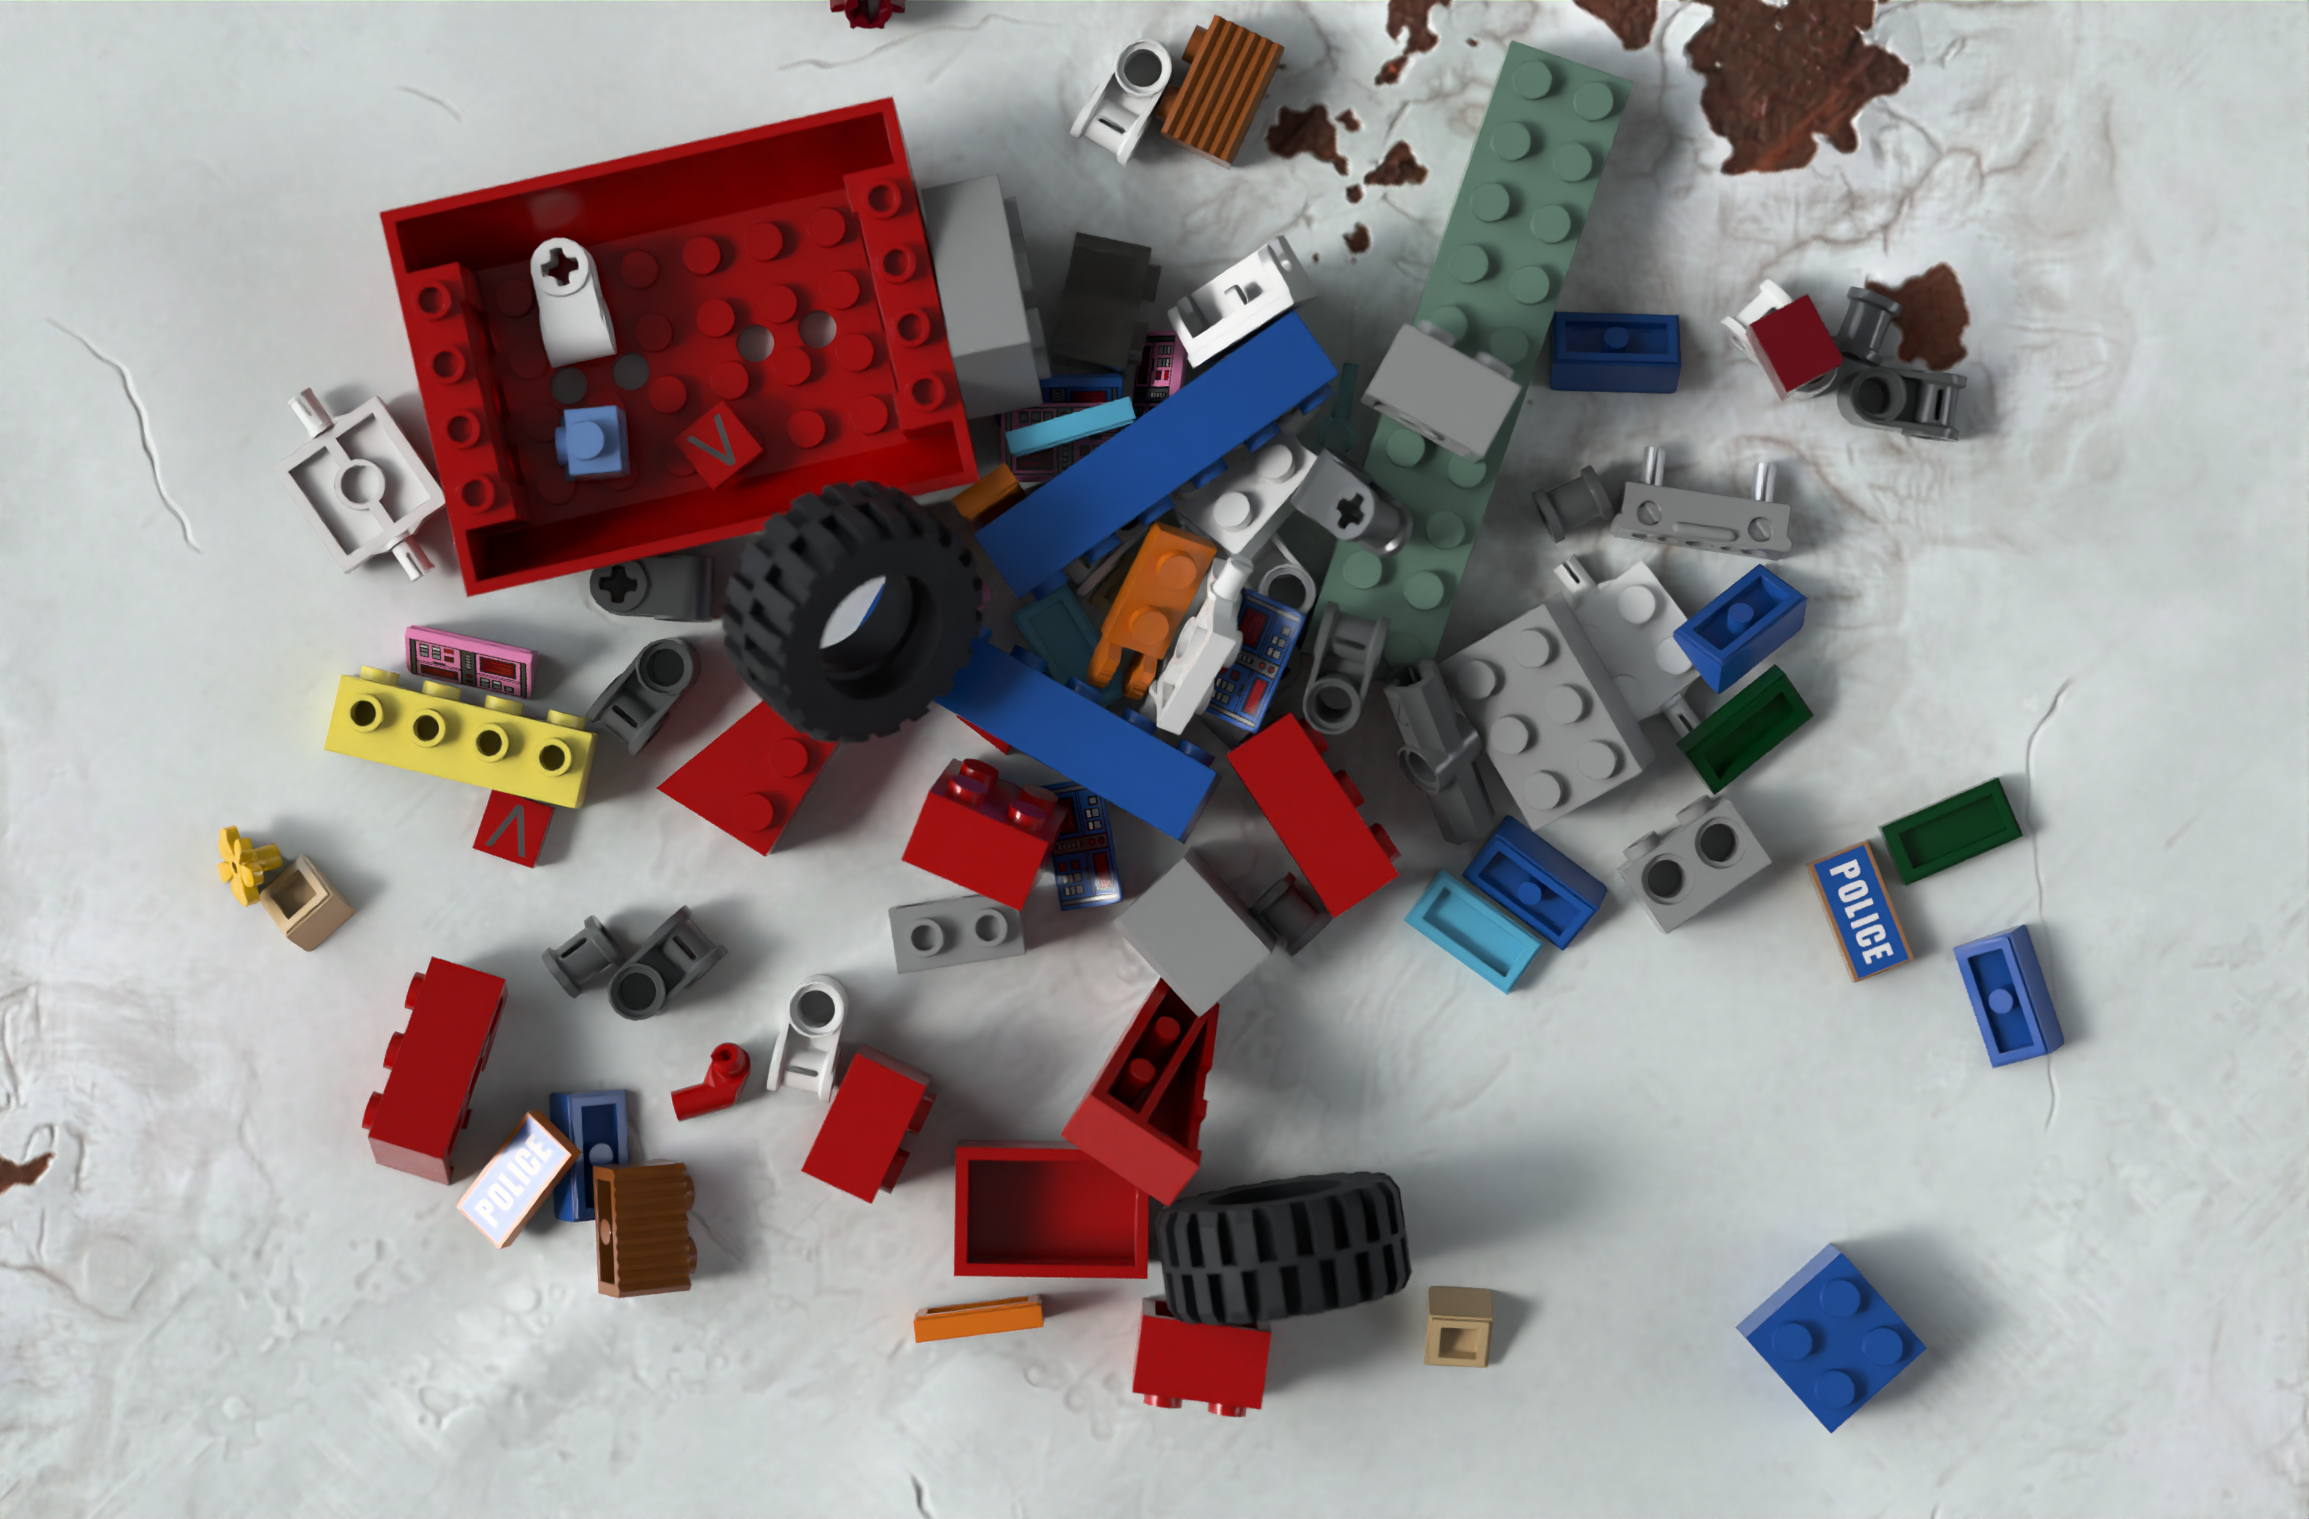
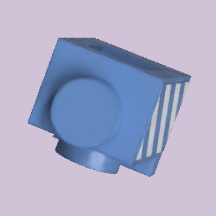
M617 406L564 410L565 417H560L561 427H556L555 442L558 463L560 466H564L565 481H592L631 477L626 413Z

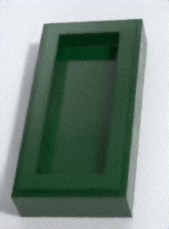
M1774 664L1679 740L1676 746L1703 784L1716 795L1814 715L1787 675Z
M1999 777L1990 778L1878 826L1900 881L1905 886L2023 836Z

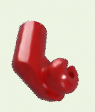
M732 1042L718 1045L711 1053L712 1062L703 1083L671 1092L674 1111L679 1122L731 1108L738 1102L751 1074V1059L745 1050Z

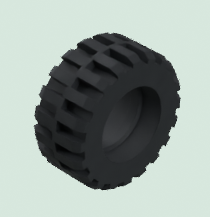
M867 480L856 481L853 487L846 481L823 486L821 495L816 496L812 492L805 493L790 501L793 508L785 514L781 515L775 512L762 524L766 531L756 543L749 540L741 552L740 558L744 562L739 572H731L726 588V594L731 598V603L723 604L722 629L728 634L725 636L724 646L729 660L737 667V674L745 684L799 733H807L814 740L826 743L838 742L839 739L844 744L867 742L872 733L878 738L886 737L901 731L899 724L908 719L912 722L918 721L930 712L927 706L938 695L945 698L955 686L952 678L959 667L966 669L973 655V648L970 647L972 637L980 636L983 614L977 607L984 605L983 583L978 577V564L972 552L963 545L962 539L904 491L894 486L884 487L880 482ZM885 577L880 599L867 620L845 639L821 648L825 630L839 606L863 585L875 579Z
M1340 1172L1316 1176L1307 1175L1282 1180L1262 1181L1261 1183L1250 1185L1244 1184L1219 1191H1209L1198 1196L1179 1199L1169 1207L1165 1205L1161 1208L1155 1222L1167 1306L1177 1320L1180 1322L1185 1321L1187 1324H1245L1254 1321L1283 1320L1302 1315L1310 1316L1335 1309L1342 1310L1355 1307L1357 1304L1374 1302L1383 1299L1384 1296L1400 1292L1401 1289L1406 1287L1412 1273L1400 1188L1389 1175L1381 1172Z

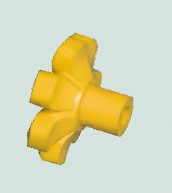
M233 825L222 828L219 831L218 847L220 855L225 861L217 864L223 883L231 881V892L244 907L257 904L260 901L257 885L264 882L263 872L282 866L280 851L274 843L253 849L250 838H241L237 826Z

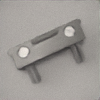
M1654 445L1647 446L1644 449L1640 483L1626 481L1622 487L1617 516L1609 527V532L1617 538L1774 561L1782 559L1793 546L1792 540L1787 538L1791 505L1772 503L1777 470L1775 464H1767L1762 501L1761 493L1765 462H1758L1754 465L1750 499L1663 487L1666 450L1658 446L1652 485H1650Z

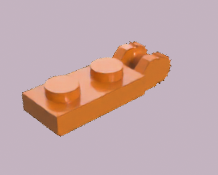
M1158 521L1153 522L1100 629L1103 635L1086 671L1087 683L1089 685L1102 689V687L1105 688L1109 684L1113 673H1115L1120 663L1122 647L1135 650V653L1124 675L1121 689L1123 691L1122 695L1136 701L1144 697L1148 686L1155 676L1158 659H1163L1217 552L1212 540Z

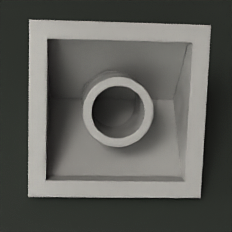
M1192 846L1111 923L1198 1017L1206 1013L1272 953L1278 940L1258 917H1254L1248 911L1249 907Z

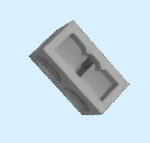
M1706 794L1675 815L1681 825L1665 836L1659 838L1657 833L1652 831L1623 851L1628 861L1619 866L1617 871L1659 932L1667 935L1772 863V860L1729 798L1720 797L1712 802ZM1714 824L1724 825L1732 836L1730 851L1726 856L1718 860H1710L1701 849L1702 834L1708 827ZM1670 860L1679 870V884L1671 894L1657 896L1648 885L1649 871L1657 862Z
M981 894L894 906L888 910L898 974L1025 955L1027 952L1022 912Z

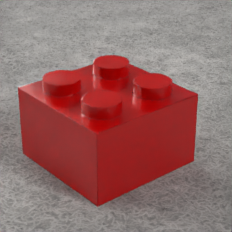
M953 758L928 791L901 860L1021 912L1045 872L1070 808L1057 803L1058 797L1046 788L1034 784H1023L1020 787L999 778L998 770L983 761L966 758L962 762Z
M863 1044L851 1062L801 1172L872 1204L879 1189L891 1194L910 1155V1152L899 1148L905 1133L909 1131L917 1136L919 1135L937 1097L936 1094L926 1090L933 1075L867 1044Z
M1142 1298L1132 1371V1393L1144 1394L1143 1403L1161 1408H1182L1183 1399L1208 1403V1412L1228 1417H1245L1247 1408L1261 1410L1272 1335L1269 1320L1245 1324H1187L1185 1321L1180 1322L1168 1309L1167 1301Z

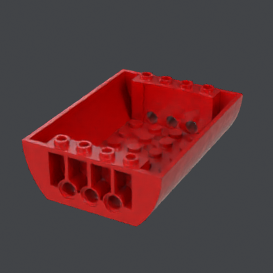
M893 96L379 212L467 597L763 531L766 528L762 524L775 512L783 515L793 508L790 501L808 492H812L816 496L821 495L823 486L846 481L853 487L856 481L880 482L884 487L894 486L914 497L980 482L979 466L970 420L967 419L955 371L935 265L916 181ZM552 238H566L584 247L592 255L596 264L602 295L606 301L614 329L617 346L616 354L555 368L551 366L542 337L539 320L540 309L531 274L532 257L535 250L543 242ZM562 253L558 255L559 265L549 269V276H553L561 280L564 285L570 283L569 273L579 269V262H573ZM815 312H823L830 315L836 324L834 339L822 348H813L806 345L800 335V327L803 320ZM753 326H761L768 329L774 338V347L771 354L760 362L745 360L738 349V341L741 334ZM629 354L641 355L649 366L647 381L642 387L635 390L621 388L614 377V369L617 362ZM567 368L580 370L587 381L585 395L573 404L560 403L552 391V383L555 376ZM723 400L765 452L715 492L673 440ZM606 406L619 407L626 413L631 477L566 482L564 466H560L558 463L555 442L556 427H561L560 417H565L564 410Z

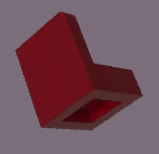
M1808 294L1751 323L1745 334L1781 401L1793 396L1796 390L1803 385L1838 368L1843 360Z

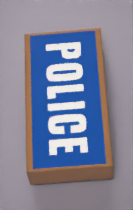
M1863 840L1805 864L1852 982H1859L1914 960L1868 841Z

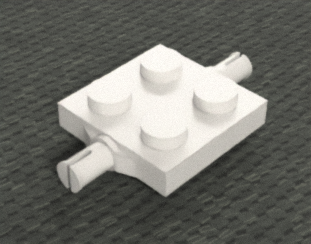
M311 388L301 391L299 395L312 414L300 397L294 396L291 398L288 404L296 412L309 431V434L306 435L295 452L274 465L271 470L342 572L349 574L375 555L391 551L410 576L412 582L424 575L412 560L410 554L423 573H429L435 568L434 564L430 562L413 536L417 534L427 519L446 507L442 486L383 400L375 395L351 413L330 418L313 394Z
M1297 406L1276 420L1282 432L1252 453L1248 451L1243 443L1222 458L1229 469L1199 490H1196L1191 481L1170 494V498L1176 505L1171 511L1175 513L1182 525L1180 529L1212 540L1216 549L1223 550L1229 556L1231 554H1240L1251 560L1296 509L1290 503V499L1317 459L1316 455L1301 445L1296 436L1317 412L1321 411V407H1316L1305 416H1303Z
M1231 554L1228 561L1214 556L1163 659H1158L1155 680L1149 687V695L1137 712L1156 723L1157 727L1181 735L1193 713L1201 715L1207 708L1214 689V679L1221 667L1230 668L1236 660L1243 639L1242 632L1237 630V615L1242 603V594L1239 592L1250 574L1254 571L1253 563L1245 556Z
M1573 554L1565 562L1578 577L1579 582L1572 578L1562 563L1553 572L1557 574L1576 599L1571 609L1637 722L1662 712L1680 737L1683 738L1690 731L1679 718L1680 714L1685 717L1693 729L1702 723L1682 697L1692 682L1700 676V673L1673 638L1674 631L1688 619L1642 559L1618 577L1596 584L1577 560L1576 555Z

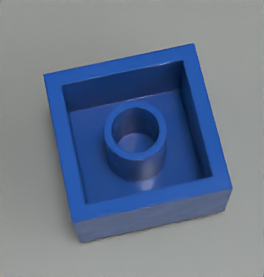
M1830 1243L1735 1327L1831 1434L1927 1349L1845 1255Z

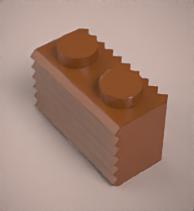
M1214 15L1208 29L1197 25L1181 58L1182 61L1191 64L1188 74L1181 87L1172 83L1169 84L1154 117L1164 122L1160 138L1230 170L1282 59L1285 47L1218 15Z
M655 1159L593 1166L599 1294L615 1298L690 1290L692 1284L689 1276L695 1272L697 1267V1249L694 1240L689 1236L690 1233L687 1228L689 1219L686 1213L693 1207L695 1192L692 1178L686 1173L687 1169L683 1162Z

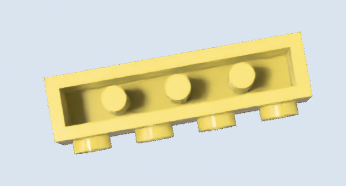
M362 665L360 676L341 675L324 750L573 809L583 807L600 735L597 732L584 730L587 718L549 709L547 720L522 715L524 703L492 695L486 696L484 706L460 700L462 688L424 680L422 691L397 686L399 673Z

